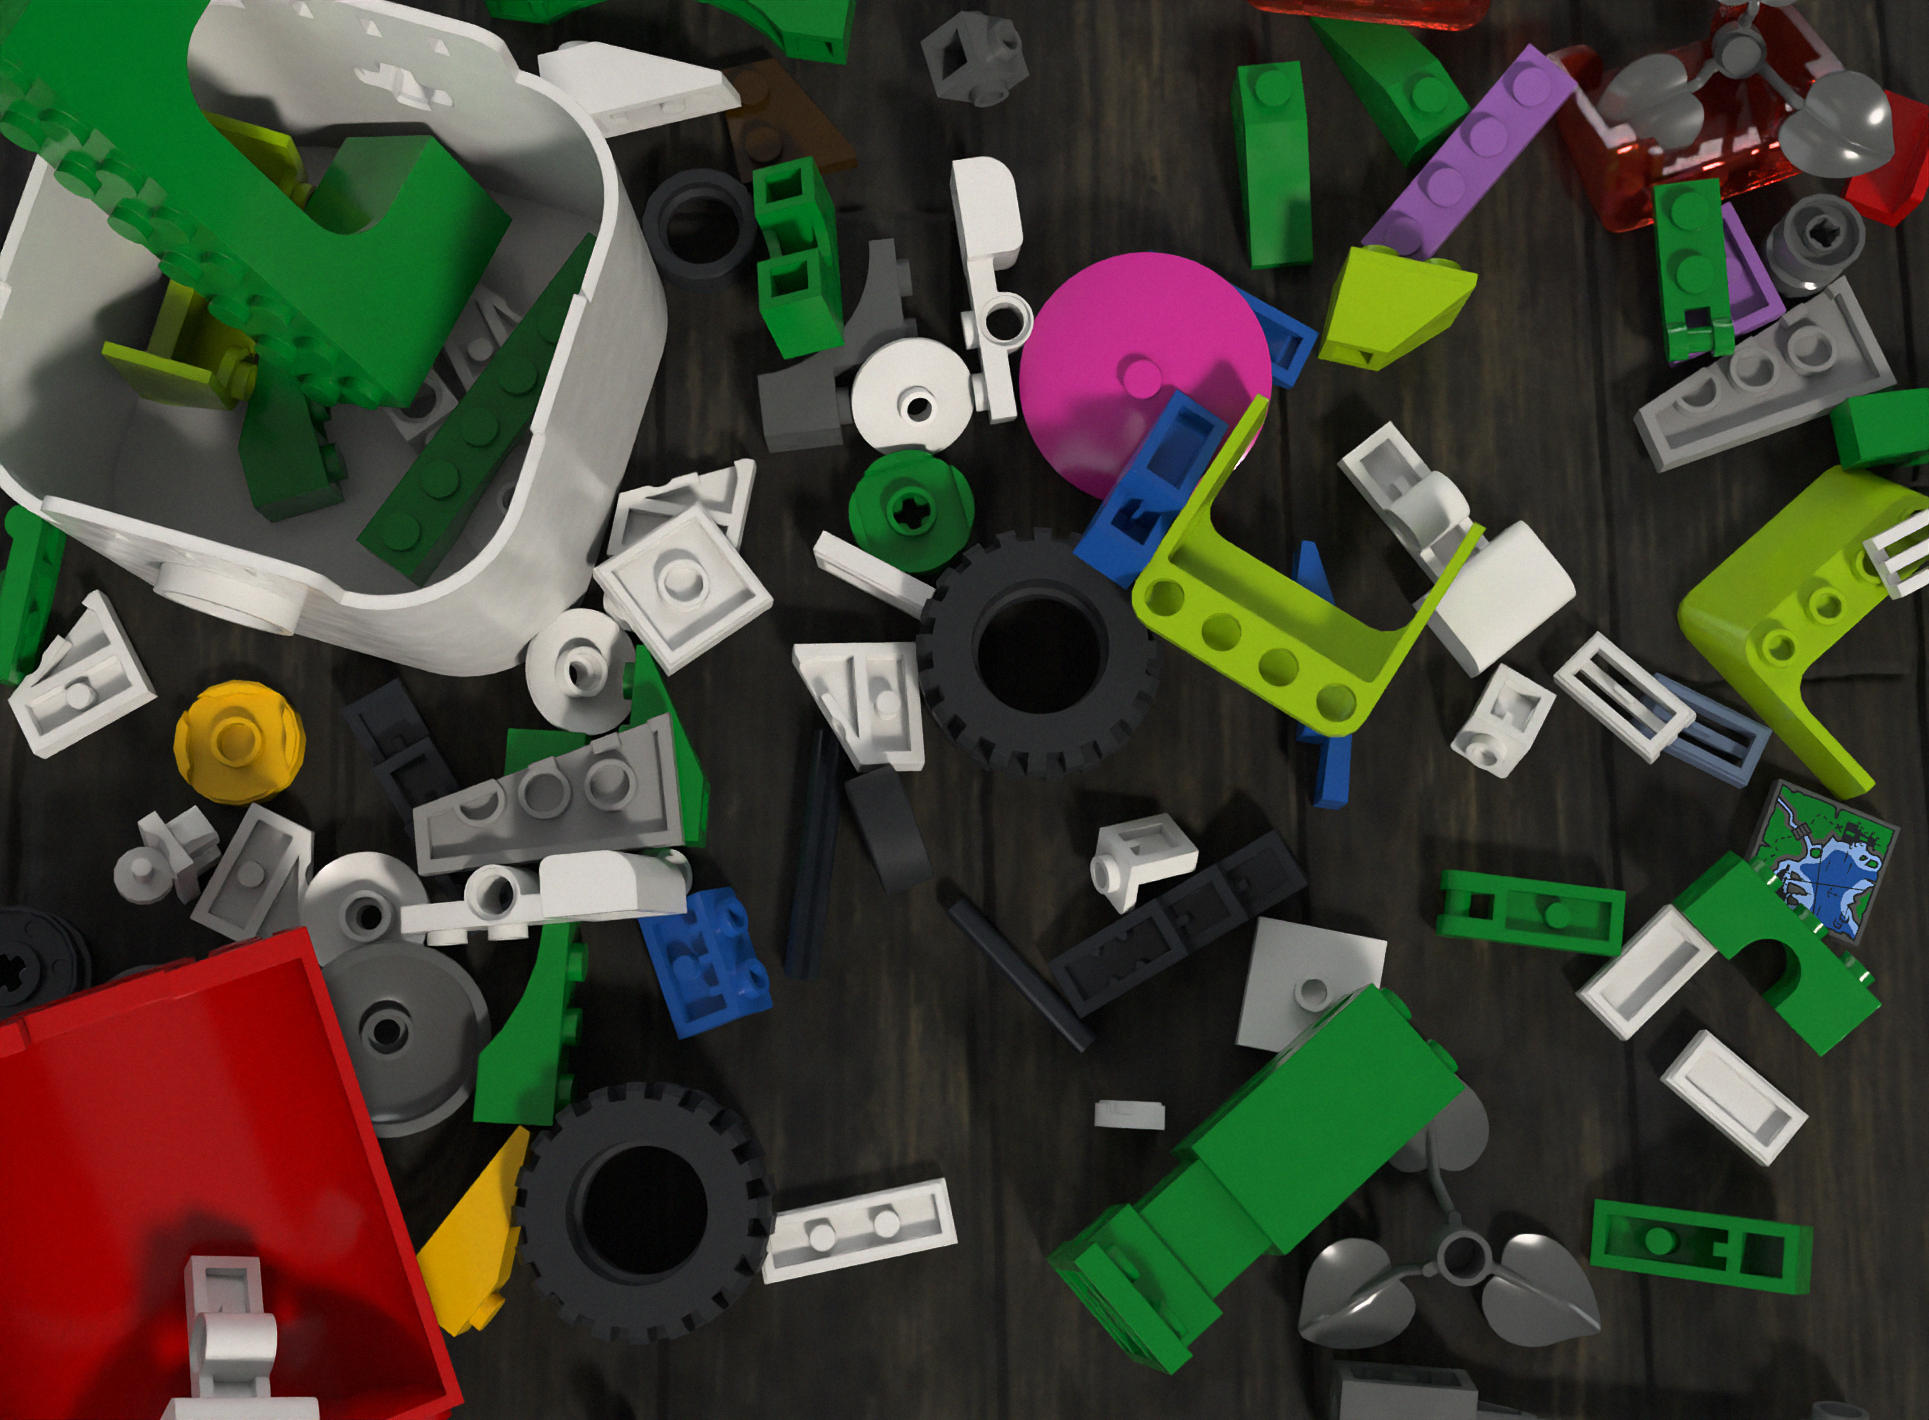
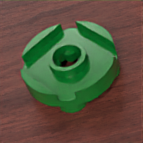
M901 450L887 454L870 465L864 472V477L857 484L855 493L853 491L849 502L851 531L860 550L914 578L938 573L950 566L956 558L960 557L967 550L975 521L974 499L970 486L960 471L952 465L950 467L942 460L933 458V454L921 450ZM914 499L917 507L923 508L928 506L930 515L922 519V527L910 529L907 523L898 524L894 515L903 512V501Z

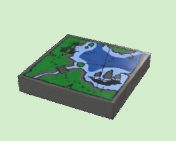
M1777 779L1772 781L1744 860L1748 862L1755 855L1759 857L1784 883L1775 893L1792 910L1800 903L1806 906L1829 930L1825 938L1849 948L1858 947L1901 828L1783 779Z

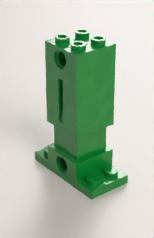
M1370 983L1341 996L1170 1151L1180 1164L1134 1206H1131L1129 1203L1109 1206L1072 1241H1063L1045 1258L1132 1361L1172 1376L1193 1356L1186 1347L1223 1314L1213 1302V1299L1261 1254L1286 1255L1466 1088L1454 1075L1458 1070L1455 1060L1436 1041L1429 1039L1425 1042L1408 1023L1412 1018L1411 1012L1394 992L1385 987L1379 990L1373 983Z

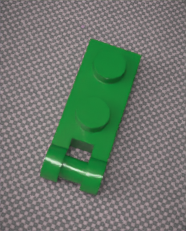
M1719 178L1654 185L1651 189L1666 360L1667 362L1688 360L1689 353L1711 351L1712 357L1733 355L1735 334L1730 314ZM1706 309L1708 326L1687 328L1684 312Z
M20 504L12 507L5 517V529L13 538L7 569L2 570L0 573V683L13 688H18L24 678L35 672L39 667L66 543V533L30 512Z
M1441 870L1440 891L1446 892L1444 915H1437L1435 932L1437 936L1608 957L1621 956L1626 891L1468 871ZM1471 895L1489 896L1487 919L1469 917Z

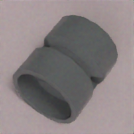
M1818 193L1804 197L1791 207L1782 217L1781 221L1763 237L1756 252L1779 296L1786 300L1801 301L1819 294L1859 257L1865 245L1866 228L1860 213L1850 202L1836 195Z

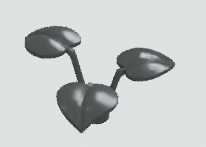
M1717 0L1729 6L1741 5L1747 2L1748 4L1745 12L1739 16L1738 20L1724 24L1716 32L1712 40L1713 58L1705 61L1704 68L1693 80L1687 82L1684 64L1675 55L1655 53L1643 56L1623 68L1610 82L1595 107L1590 125V138L1599 146L1638 160H1666L1684 152L1694 143L1701 131L1704 122V110L1700 100L1693 94L1694 92L1701 89L1717 71L1732 79H1744L1757 72L1763 76L1788 104L1797 110L1780 126L1778 142L1786 158L1801 171L1824 178L1854 177L1883 166L1891 160L1895 153L1891 107L1886 94L1871 77L1853 70L1830 72L1814 81L1807 92L1806 98L1803 99L1765 61L1767 54L1765 41L1760 30L1752 23L1759 12L1760 2L1773 7H1785L1797 0Z
M1456 1074L1454 1075L1466 1088L1388 1160L1393 1167L1402 1172L1411 1173L1427 1168L1430 1184L1444 1213L1446 1222L1437 1227L1428 1239L1426 1249L1428 1259L1423 1262L1401 1263L1392 1268L1387 1252L1374 1241L1365 1238L1347 1237L1328 1244L1314 1258L1306 1274L1297 1323L1298 1331L1305 1339L1319 1345L1338 1349L1368 1348L1392 1340L1408 1326L1415 1313L1416 1306L1411 1291L1399 1279L1409 1275L1432 1277L1438 1272L1448 1281L1459 1286L1475 1285L1481 1282L1487 1275L1494 1274L1482 1287L1480 1295L1481 1308L1489 1326L1498 1336L1510 1343L1526 1347L1547 1346L1575 1337L1595 1335L1601 1331L1600 1313L1594 1291L1581 1266L1565 1247L1545 1235L1519 1233L1512 1236L1504 1244L1499 1264L1492 1260V1251L1487 1241L1481 1235L1462 1224L1461 1215L1456 1211L1441 1178L1440 1168L1448 1171H1461L1474 1164L1486 1148L1489 1138V1122L1485 1108L1476 1093Z

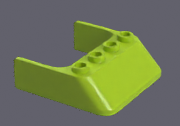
M1258 393L1159 544L1152 559L1137 578L1132 590V609L1137 619L1145 627L1307 727L1328 737H1345L1356 732L1365 722L1486 528L1477 522L1473 523L1419 611L1407 626L1396 631H1379L1365 625L1228 542L1213 527L1210 520L1212 503L1265 421L1270 399Z
M1836 465L1821 474L1687 593L1679 605L1677 617L1680 629L1693 646L1838 800L1844 801L1867 793L1876 783L1809 712L1802 701L1800 692L1802 675L1816 659L1889 595L1862 542L1929 507V497L1869 470L1858 469L1843 472L1841 465ZM1929 524L1884 547L1889 558L1929 538ZM1929 554L1897 570L1900 579L1903 580L1910 576L1926 560H1929Z

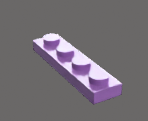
M1529 43L1363 238L1361 243L1364 246L1383 245L1390 247L1399 253V257L1421 262L1430 259L1578 88V83Z

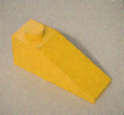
M522 1124L518 1126L416 1256L438 1324L453 1337L468 1331L471 1326L481 1331L496 1315L506 1300L498 1292L510 1278L516 1252L515 1247H517L521 1226L511 1227V1206L519 1205L522 1195V1189L514 1185L520 1166L529 1165L534 1156V1152L529 1147L541 1131L534 1125Z

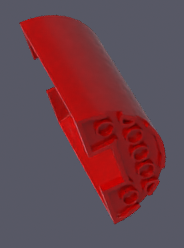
M307 926L282 929L272 933L273 936L266 939L255 936L227 944L209 951L208 958L197 962L194 956L181 958L18 1012L0 1021V1420H160L171 1398H192L184 1269L191 1255L259 1257L264 1313H272L277 1326L276 1355L269 1375L271 1397H316L319 1405L320 1420H447L452 1415L451 1408L465 1403Z

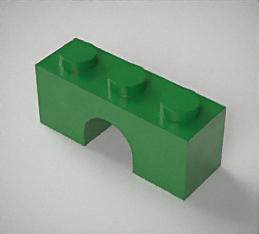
M813 156L754 170L755 217L763 232L770 254L769 260L757 263L759 311L784 360L845 345L835 206Z
M1730 850L1674 899L1672 903L1728 960L1746 945L1756 940L1774 939L1781 941L1787 957L1785 971L1782 977L1761 997L1809 1047L1822 1057L1882 1005L1867 989L1875 981V978L1847 950L1837 958L1821 941L1829 933V930L1802 903L1792 910L1775 893L1784 883L1759 857L1755 855L1746 862Z

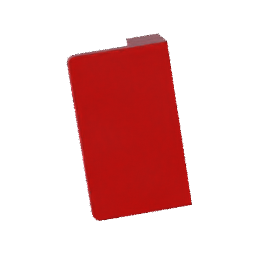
M1884 89L1883 91L1887 96L1892 112L1895 153L1891 160L1883 166L1859 176L1846 178L1840 198L1850 202L1861 216L1894 228L1923 201L1929 186V106Z

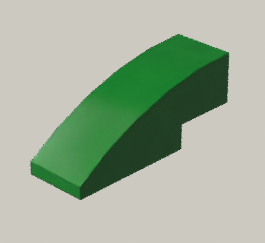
M1929 388L1849 397L1829 412L1843 472L1893 464L1895 469L1929 463Z

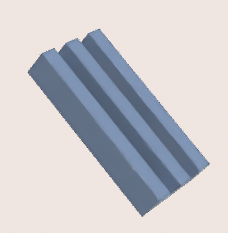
M1659 673L1653 674L1652 677L1694 712L1751 739L1747 748L1695 721L1688 728L1684 727L1681 733L1740 761L1739 767L1679 737L1662 751L1739 789L1747 786L1773 730ZM1646 694L1639 699L1640 703L1665 724L1673 718ZM1634 717L1629 720V723L1649 740L1655 736Z

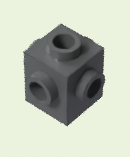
M961 11L921 41L938 98L971 102L976 107H989L1005 100L1009 95L1008 90L1029 76L1022 53V42L1010 19L984 15L980 11Z

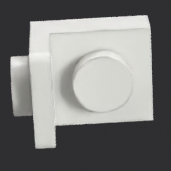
M1501 663L1491 675L1469 719L1456 734L1451 743V748L1469 759L1475 766L1487 770L1499 778H1506L1531 748L1557 695Z
M1168 813L1102 827L1099 831L1096 854L1090 864L1091 878L1097 891L1105 894L1119 914L1130 913L1135 909L1139 884L1195 871L1199 850Z

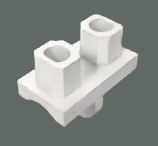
M196 805L167 824L161 820L155 811L138 821L145 847H137L127 851L118 860L114 869V882L119 893L127 901L138 905L152 904L162 900L170 892L173 883L175 884L177 895L184 905L201 895L197 877L220 863L223 856L216 845L220 842L219 835Z

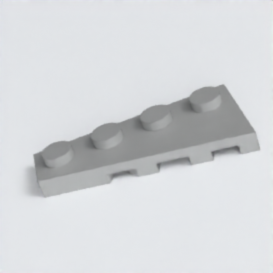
M1843 275L1805 304L1802 302L1782 315L1776 323L1756 336H1750L1736 345L1733 355L1724 356L1707 368H1701L1640 408L1633 420L1657 472L1661 473L1827 415L1846 398L1890 392L1898 383L1845 275Z
M667 712L647 720L648 723L619 734L614 732L591 741L590 745L558 757L551 756L528 765V768L497 780H487L413 808L418 874L425 877L474 871L492 864L515 866L540 863L547 856L601 850L629 852L686 845L672 715Z

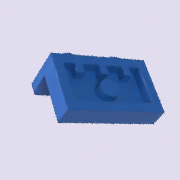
M731 887L699 891L687 896V913L638 918L679 1040L696 1036L738 1018L762 1012L773 1006L769 993L770 982L768 973L764 965L757 959L747 930L748 916L746 910L736 898Z

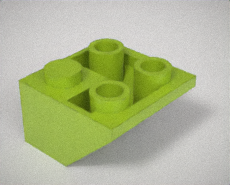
M1366 245L1362 248L1351 246L1332 288L1317 358L1373 371L1381 370L1449 328L1474 290L1478 274L1463 271L1458 263L1447 259L1431 258L1421 262L1399 257V253L1396 250L1383 245Z

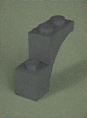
M894 238L869 241L870 257L867 280L860 302L844 327L845 345L819 351L805 361L790 368L758 375L763 430L769 453L843 445L841 425L853 423L849 387H837V385L853 383L866 359L882 346L895 340L918 337L916 317L903 319L901 297L913 296L909 259L896 260Z

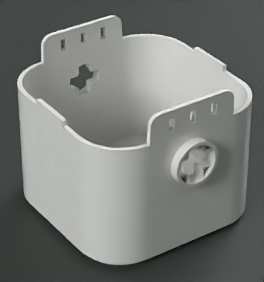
M211 0L193 30L187 55L189 82L199 108L290 135L308 172V183L315 185L316 188L346 137L432 135L513 219L478 284H484L503 298L509 309L514 313L526 315L588 232L597 237L579 295H573L532 424L516 444V446L528 445L529 449L515 492L508 500L507 514L497 533L481 553L477 552L471 545L463 530L460 538L424 586L419 588L356 541L357 537L419 455L409 445L382 407H378L377 410H368L358 405L336 403L334 407H330L332 420L323 423L329 444L334 442L338 444L346 463L348 479L340 481L345 502L271 523L253 507L238 451L249 400L247 402L239 400L232 411L168 406L141 398L101 354L105 341L146 352L171 278L160 270L158 266L160 260L142 244L134 243L115 232L107 222L109 215L94 202L64 188L54 177L55 169L38 154L0 254V487L13 500L30 512L153 585V591L186 607L233 623L280 635L292 636L295 633L447 676H482L507 670L526 662L527 651L532 638L556 621L562 612L579 608L583 602L666 342L668 314L665 292L609 146L593 118L575 99L553 83L537 75L519 70L506 43L492 32L474 24L386 0ZM441 350L432 367L456 400L460 402L465 395ZM256 352L253 364L258 365L259 355ZM424 396L417 399L410 408L409 417L422 418L430 414L435 407L436 397Z

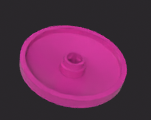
M1154 252L1128 253L1099 261L1081 270L1060 286L1044 304L1034 320L1032 332L1023 347L1019 373L1020 400L1029 432L1044 458L1068 482L1080 490L1104 500L1170 397L1178 389L1229 425L1198 481L1197 487L1256 395L1260 393L1268 399L1271 398L1272 366L1270 353L1263 329L1253 310L1241 294L1223 277L1195 261L1180 256ZM1263 425L1257 432L1256 436L1246 449L1245 453L1243 454L1235 468L1246 457V455L1254 445L1256 439L1258 438L1262 430Z

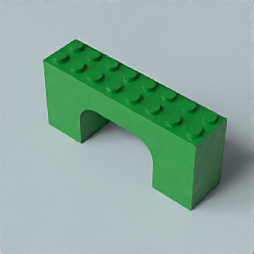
M0 0V132L7 139L23 149L36 152L55 169V179L64 188L82 198L90 199L109 215L107 222L115 232L134 243L142 244L160 260L158 266L166 276L198 292L209 302L207 308L215 318L228 326L243 331L256 343L254 349L257 354L267 362L287 369L301 382L300 390L311 400L327 407H334L336 403L358 405L368 410H377L378 407L406 409L410 407L513 220L432 135L346 137L302 211L207 120L194 98L188 77V47L193 30L211 0Z

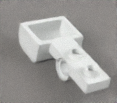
M982 156L952 161L950 190L963 271L967 279L971 311L961 312V322L966 350L978 348L981 373L971 374L975 394L976 412L988 410L990 425L1010 422L1016 419L1017 411L1008 356L1017 353L1024 347L1034 325L1033 312L1026 300L1011 292H998L994 271L1009 269L1016 263L1023 242L1015 182L1009 169L1002 162L994 158ZM999 309L1010 310L1018 316L1021 322V332L1014 339L999 340L988 331L986 325L987 317Z
M1389 421L1342 458L1337 465L1426 575L1436 584L1473 525L1469 518V505L1463 494L1448 477L1438 471L1431 472L1397 428ZM1519 520L1490 542L1482 534L1427 624L1470 678H1473L1576 596V590L1569 575L1532 529L1525 522ZM1432 589L1412 604L1417 612Z
M609 850L547 856L540 863L539 875L527 868L495 864L486 865L477 869L468 879L464 891V901L400 907L401 933L427 934V946L467 944V931L488 930L489 941L529 938L528 926L575 921L597 922L687 913L685 881L678 867L669 860ZM509 881L513 888V900L510 907L504 911L500 904L499 895L505 882Z
M191 1255L184 1269L192 1398H171L160 1420H320L319 1405L316 1397H271L269 1375L276 1355L277 1326L274 1315L272 1313H264L259 1257Z

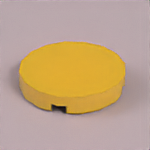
M231 680L210 686L197 696L199 699L192 704L189 711H184L176 726L173 746L179 772L198 793L215 803L226 806L250 807L252 802L260 804L270 801L291 785L303 764L306 736L299 713L285 696L259 682Z

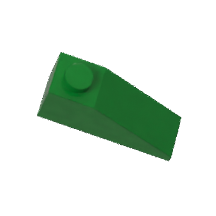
M1339 0L1310 17L1309 24L1405 169L1438 151L1471 113L1472 109L1440 61L1375 0Z
M1300 61L1238 66L1230 95L1250 269L1310 265L1313 262L1308 128Z
M1595 1199L1590 1265L1791 1295L1809 1294L1814 1226Z

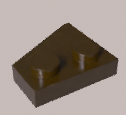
M775 58L718 70L723 73L740 94L741 107L725 110L741 183L747 188L748 192L754 191V170L808 156H813L820 175L858 167L855 149Z

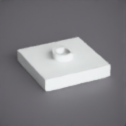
M696 501L593 569V578L668 677L771 608L774 601L699 501Z
M1258 917L1235 1045L1280 1053L1341 996L1370 983H1373L1379 989L1387 941L1267 917Z

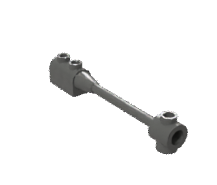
M1333 1359L1329 1420H1554L1537 1418L1532 1413L1479 1401L1478 1390L1466 1370ZM1818 1401L1813 1403L1811 1419L1800 1420H1869L1870 1414L1866 1410L1851 1404L1835 1401Z

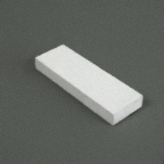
M945 1177L778 1212L775 1233L769 1237L766 1252L769 1253L762 1266L764 1284L958 1243Z

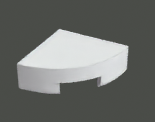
M1099 1100V1103H1095V1126L1164 1130L1165 1106H1161L1160 1102Z

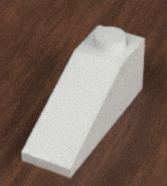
M570 41L559 46L557 51L537 55L540 77L553 83L575 99L593 118L604 138L741 107L740 94L721 71L596 41Z

